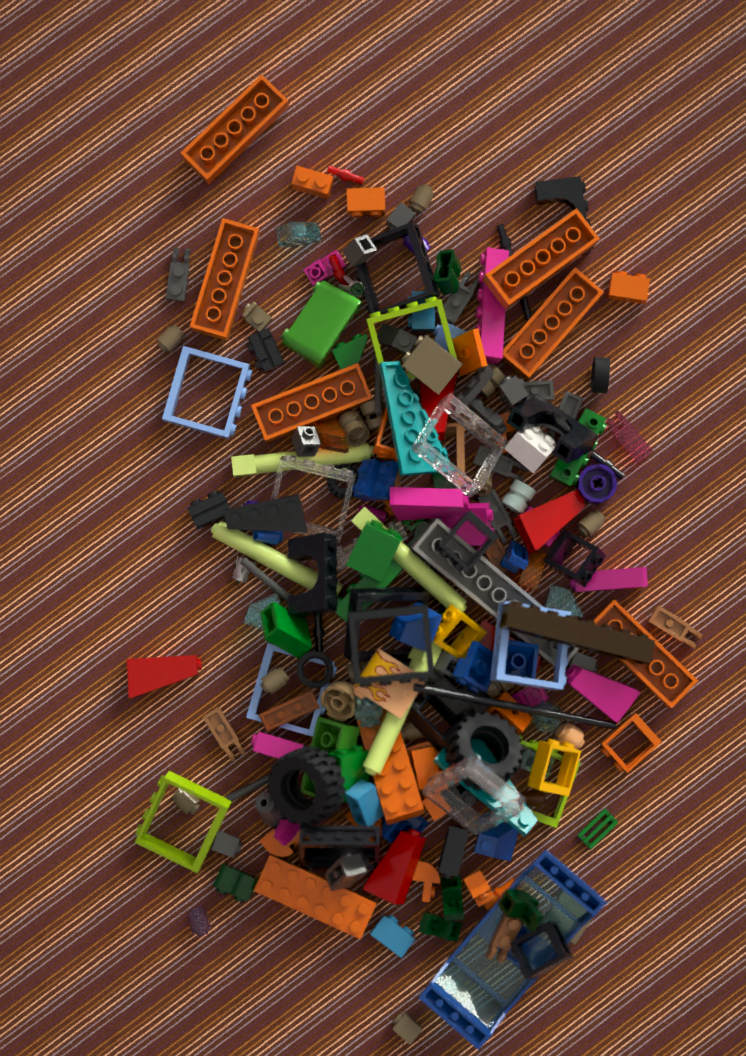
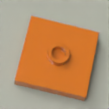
M478 328L452 339L457 360L463 364L459 369L460 376H466L487 366Z

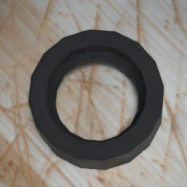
M594 357L591 372V392L606 394L609 386L610 358Z
M313 651L306 653L300 658L296 671L299 680L304 685L310 688H319L325 686L331 680L334 668L332 661L327 655L322 652ZM317 658L325 663L327 671L323 679L311 681L304 675V665L310 659Z

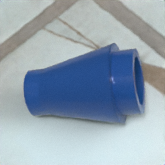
M254 530L253 539L254 541L277 545L282 542L283 532Z

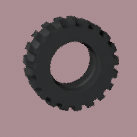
M479 712L472 713L470 716L464 717L448 736L444 750L447 753L445 756L446 762L450 763L449 769L456 774L455 777L458 780L464 781V785L467 787L474 786L473 789L479 791L482 788L484 791L498 789L518 771L523 761L522 753L524 750L523 745H520L522 741L520 735H516L515 732L517 730L513 726L511 727L506 719H500L499 715H490L489 712H482L481 714ZM480 739L492 746L497 755V764H489L480 760L474 754L470 740Z
M309 746L296 749L278 758L277 762L271 767L272 772L269 773L268 780H270L268 790L271 792L269 797L271 801L273 800L276 811H280V815L284 819L288 818L290 823H298L299 826H311L335 814L344 801L342 796L345 795L346 787H343L345 778L341 775V767L336 765L337 761L333 757L330 758L329 753L326 751H320L317 747L310 748ZM300 770L305 772L314 783V802L308 800L299 788L298 774Z

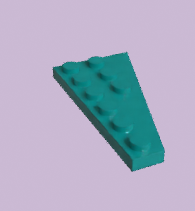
M381 362L379 370L400 476L455 471L456 468L449 461L445 447L443 448L438 440V434L425 409H422L418 402L417 394H414L409 385L410 381L400 362Z
M470 740L471 748L480 760L489 764H497V760L483 740ZM444 747L433 762L525 837L538 820L510 779L500 788L492 789L491 791H484L483 788L480 791L473 789L474 786L467 787L464 785V781L458 780L455 777L456 774L450 771V763L446 762L445 756L447 753H445Z

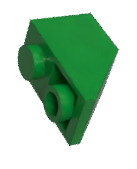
M362 334L355 335L351 338L352 341L346 344L340 342L334 346L332 354L340 370L357 363L360 364L368 341L367 334L363 336Z

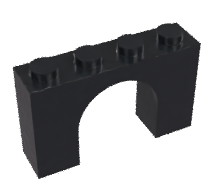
M581 176L535 182L536 205L555 202L564 203L571 207L573 211L577 208L591 226L590 219L586 218L588 202L583 197V193H586L585 182H581ZM593 247L582 255H589Z
M539 395L514 406L507 420L508 424L521 433L535 426L547 427L558 432L561 437L558 439L552 454L567 464L592 451L598 437L589 428Z
M324 532L288 539V558L297 561L314 559L318 565V579L314 587L306 593L288 596V615L302 618L337 612L336 536Z

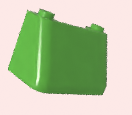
M324 280L322 282L318 281L312 290L314 292L291 328L286 329L281 336L283 339L282 345L319 369L325 363L327 355L330 354V350L350 320L352 321L354 318L353 314H357L362 307V301Z

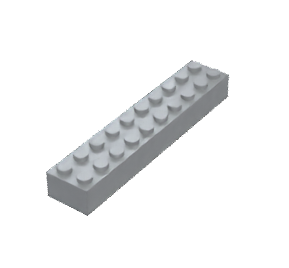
M437 518L432 519L410 546L414 553L495 620H497L498 604L503 601H518L527 605L543 607L483 556L468 572L464 570L459 571L453 566L454 561L450 557L446 559L438 552L439 548L436 545L450 529ZM454 534L445 544L464 563L476 552L457 534ZM510 631L522 642L539 645L538 655L555 668L556 642ZM572 646L567 648L568 662L580 648Z

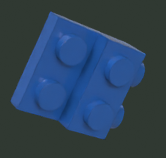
M377 459L363 460L362 465L358 468L359 476L357 483L353 486V496L364 502L389 500L390 487L394 486L398 463L396 461L380 462Z
M472 641L466 658H459L452 676L457 678L456 683L463 686L468 685L467 690L473 693H478L479 691L487 693L491 683L490 675L493 652L479 642Z

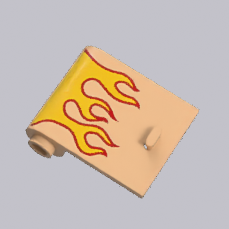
M377 649L362 671L361 677L415 671L384 651ZM418 678L411 679V683L400 684L399 680L391 681L390 685H380L379 682L371 683L372 686L360 687V684H354L352 689L355 690L353 694L363 700L364 697L369 698L399 719H402L419 693L413 691L414 684L424 685L425 682H419Z

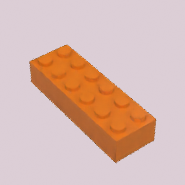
M261 74L180 153L182 159L209 185L289 108V101Z
M576 208L485 274L483 281L502 307L507 310L595 246L600 238Z
M222 218L189 326L191 331L228 341L260 236L259 228Z
M575 267L503 349L502 360L528 381L600 299L604 291Z
M359 363L252 404L251 407L265 442L268 443L294 433L297 426H311L360 407L361 404L372 401V396Z
M615 599L592 620L598 626L602 624L613 626V630L625 629L631 631L632 635L645 634L649 636L648 639L655 640L650 664L642 665L617 659L668 709H672L698 682Z
M378 704L359 708L355 713L366 750H370L387 713V710ZM400 731L381 774L376 773L373 776L387 825L425 814Z
M272 854L269 855L254 889L255 892L358 939L362 938L377 904L376 900L349 888L331 891L327 878Z

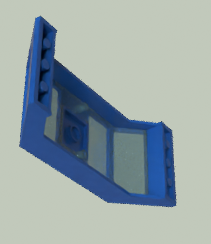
M546 849L507 888L524 891L537 899L539 902L537 908L544 916L538 927L548 921H556L567 944L607 903L603 897ZM502 895L449 955L418 997L478 1050L492 1036V1033L505 1015L537 979H526L522 975L520 963L512 954V946L507 952L506 959L501 964L497 962V955L500 950L498 947L492 960L486 958L490 940L504 915L497 905ZM522 924L515 940L530 932L524 924ZM546 932L522 944L532 969L557 956Z

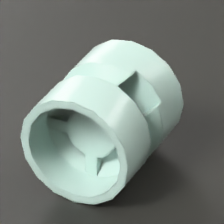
M515 479L510 486L511 492L506 493L501 502L514 512L523 514L528 506L526 502L532 500L536 491L527 484Z

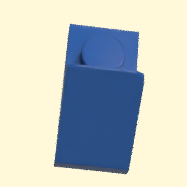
M511 540L500 565L513 573H517L520 568L524 570L528 565V551L526 547Z

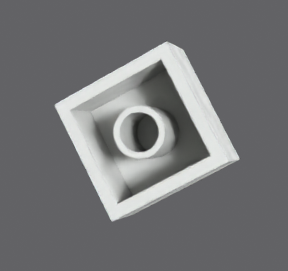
M539 426L526 429L522 433L518 431L504 449L534 473L554 450L556 443L551 436L544 434Z

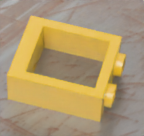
M451 604L442 614L441 621L443 620V622H440L433 641L454 657L465 659L472 641L479 642L487 632L476 621ZM460 620L467 623L466 628L451 645L443 641Z
M548 738L547 742L540 740L527 786L540 791L569 796L581 751L575 749V745L563 742V745H560V741ZM552 749L564 751L556 783L544 781Z

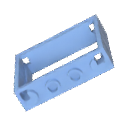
M183 346L162 420L230 440L231 435L234 436L237 425L234 424L235 419L240 417L242 407L239 406L241 399L246 397V381L251 379L253 370H250V364ZM191 355L242 369L225 430L173 416Z
M500 602L498 604L490 681L554 691L563 690L566 684L565 667H567L569 660L567 656L568 645L557 643L553 682L505 675L509 630L499 628L503 605L511 602ZM522 604V606H525V607L533 606V605ZM540 607V611L559 612V616L571 615L569 611Z
M267 643L246 718L259 722L262 721L256 713L263 692V688L260 686L262 683L261 678L268 674L274 651L293 656L273 644ZM317 658L308 660L311 662L325 665V663L322 660ZM332 661L333 668H334L332 678H334V677H335V674H336L337 667L334 666L335 662ZM329 682L321 687L317 701L320 708L314 711L310 729L288 723L279 727L313 737L317 718L320 715H324L326 709L325 706L322 707L321 695L329 686Z

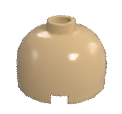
M345 681L333 682L322 692L321 705L322 707L325 706L328 711L327 714L331 718L345 721L351 718L359 709L360 698L353 694L355 690L352 689L353 685Z

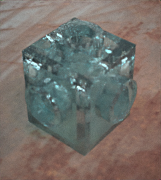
M357 697V709H354L356 721L360 720L361 727H374L381 724L380 717L383 716L382 707L369 698L364 697L362 700Z
M544 700L539 705V708L563 712L558 706ZM532 715V721L536 725V729L543 733L548 731L554 734L562 721L560 719Z

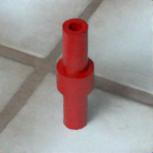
M330 165L328 166L327 173L341 177L340 179L344 181L349 180L360 185L363 184L364 177L350 173L351 171L347 169L341 170Z
M336 255L329 256L335 279H338L339 284L348 286L347 281L343 278L346 273L343 267H340Z

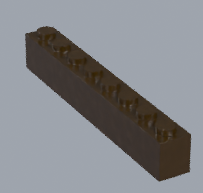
M511 601V603L503 605L499 628L642 665L651 663L655 640L648 639V635H632L629 630H613V626L605 624L598 626L591 620H583L582 622L572 615L559 616V612L547 610V612L540 611L541 608L537 606L525 607L522 606L523 603L518 601Z

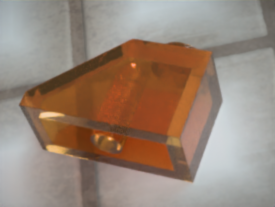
M336 417L314 423L321 443V449L341 453L349 452L347 436Z
M539 551L528 553V565L524 570H521L517 585L534 591L537 590L545 564L543 560L547 554Z

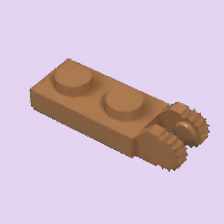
M657 605L647 621L693 649L696 647V644L684 637L686 633L689 632L696 638L701 639L702 634L693 629L690 624Z
M220 707L215 708L202 717L222 750H225L232 762L236 759L233 752L229 749V745L235 743L239 753L242 756L246 754L241 743L238 741V736Z
M505 914L503 915L490 940V945L486 952L487 959H493L498 947L500 950L497 955V962L500 964L504 962L507 952L511 948L510 942L515 940L523 924L520 918H507Z

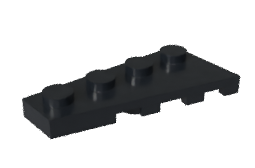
M299 494L228 508L223 511L229 530L308 532Z

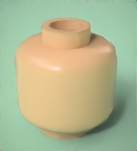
M573 723L561 724L556 730V740L560 741V745H563V742L575 745V749H580L583 746L584 732Z

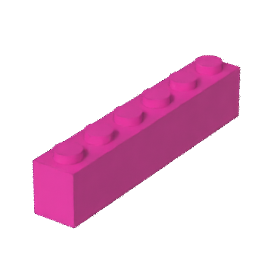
M487 247L479 257L481 271L478 274L480 289L477 291L479 307H477L475 317L478 318V325L475 326V329H479L487 363L498 364L503 358L505 309L484 283L483 278L485 274L509 258V250Z

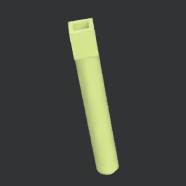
M369 442L355 447L350 445L322 447L318 449L314 457H297L295 451L231 457L233 476L237 478L263 473L360 463L363 460H370L371 457H374V453H372L373 446H369Z
M363 507L351 520L361 531L367 520L370 522L375 520L382 524L366 507ZM382 524L383 528L389 530L384 524ZM401 541L393 560L446 609L452 604L464 612L467 608L465 605L467 601Z
M222 520L219 523L215 522L211 529L212 537L309 590L314 587L318 579V572L294 559L288 558V556L260 541H254L253 537L240 530H229L227 524ZM337 582V596L343 587V584Z
M432 642L433 663L435 666L442 648ZM413 647L408 656L411 659L408 668L415 672L428 671L426 652ZM413 702L402 719L387 711L362 765L365 768L364 772L375 776L376 773L381 774Z

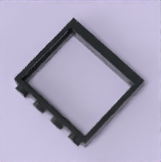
M413 221L370 239L374 246L378 248L409 235L426 292L380 310L367 263L356 265V276L364 287L362 295L367 300L368 305L366 309L369 311V314L380 311L381 315L388 313L387 309L399 306V310L407 308L406 304L416 301L418 304H421L427 298L435 296L437 298L440 296L419 225Z
M423 587L351 588L348 613L362 611L363 602L417 600V602L427 605L430 593ZM347 617L344 656L353 663L349 617ZM355 620L357 642L359 641L361 620ZM413 647L411 649L382 651L396 660L411 662L408 656ZM376 650L358 651L359 663L370 661Z
M428 604L348 613L355 684H360V687L372 686L371 683L379 682L380 685H390L391 681L396 680L403 684L411 683V679L418 678L419 682L431 681V677L435 676ZM422 614L428 671L361 677L355 620Z
M300 826L301 868L329 869L342 856L352 853L353 855L361 854L362 860L366 864V869H376L379 864V826ZM307 847H359V848H307ZM305 860H311V864H305ZM369 861H375V865H369Z

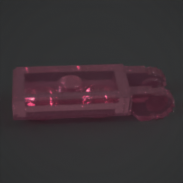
M617 411L615 416L622 423L623 427L618 429L610 418L606 420V423L614 432V436L638 464L653 450L631 423L627 422L626 418Z

